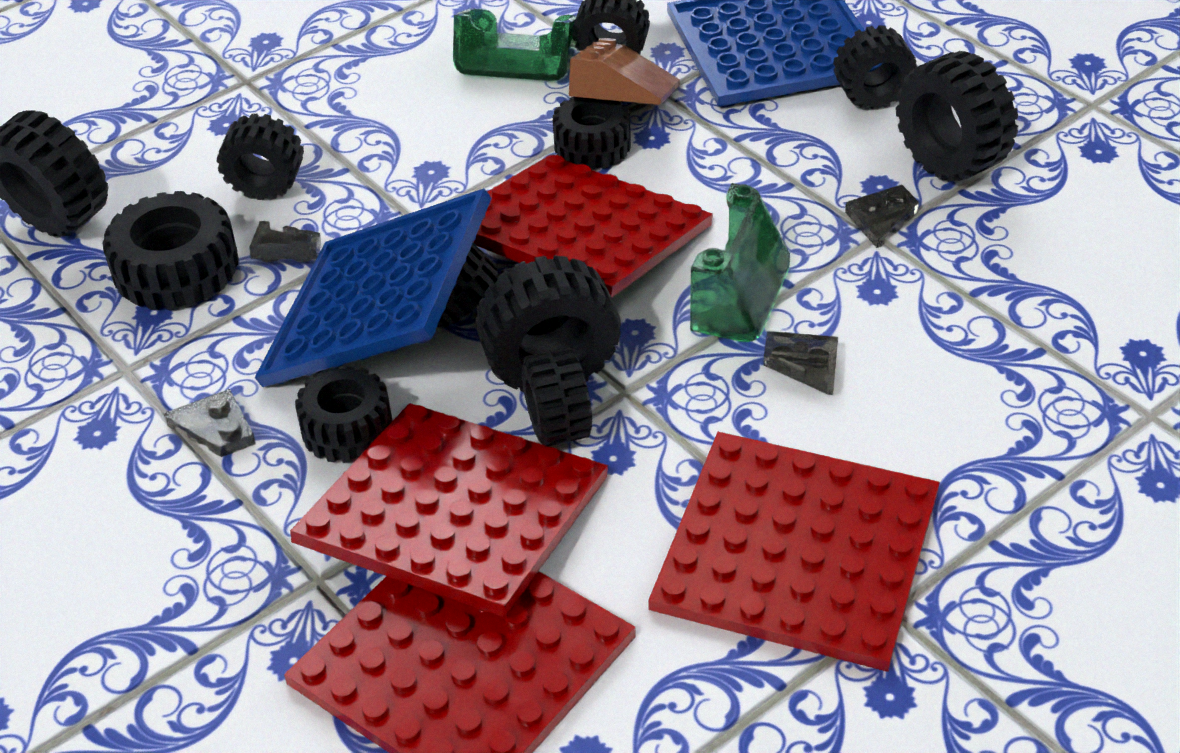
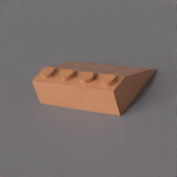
M599 38L598 42H593L591 46H587L585 50H581L580 53L570 60L569 96L661 105L680 86V79L629 47L616 44V39Z

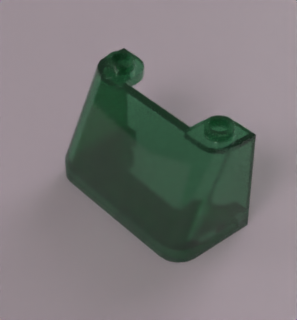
M479 8L464 10L454 15V66L457 71L465 75L543 81L560 80L569 71L570 60L576 49V41H573L572 37L574 30L572 29L577 15H561L554 21L551 32L539 36L497 33V18L490 10Z
M731 183L726 195V203L729 207V230L725 250L708 248L696 256L691 266L690 331L740 342H750L758 339L765 328L788 273L790 253L759 192L749 185Z

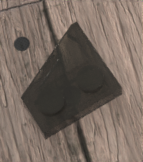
M898 185L847 201L845 213L872 244L879 248L884 245L885 237L890 232H898L903 227L904 222L909 221L918 213L919 202L903 185Z
M259 221L249 246L250 258L261 259L264 262H274L279 259H294L297 262H306L317 259L321 247V235L318 232L299 230L291 226H284L283 232L270 229V222Z
M767 331L763 365L823 393L833 395L838 337Z
M230 389L163 413L168 427L174 429L177 426L186 431L190 440L197 444L206 445L209 451L220 457L256 444L254 434Z

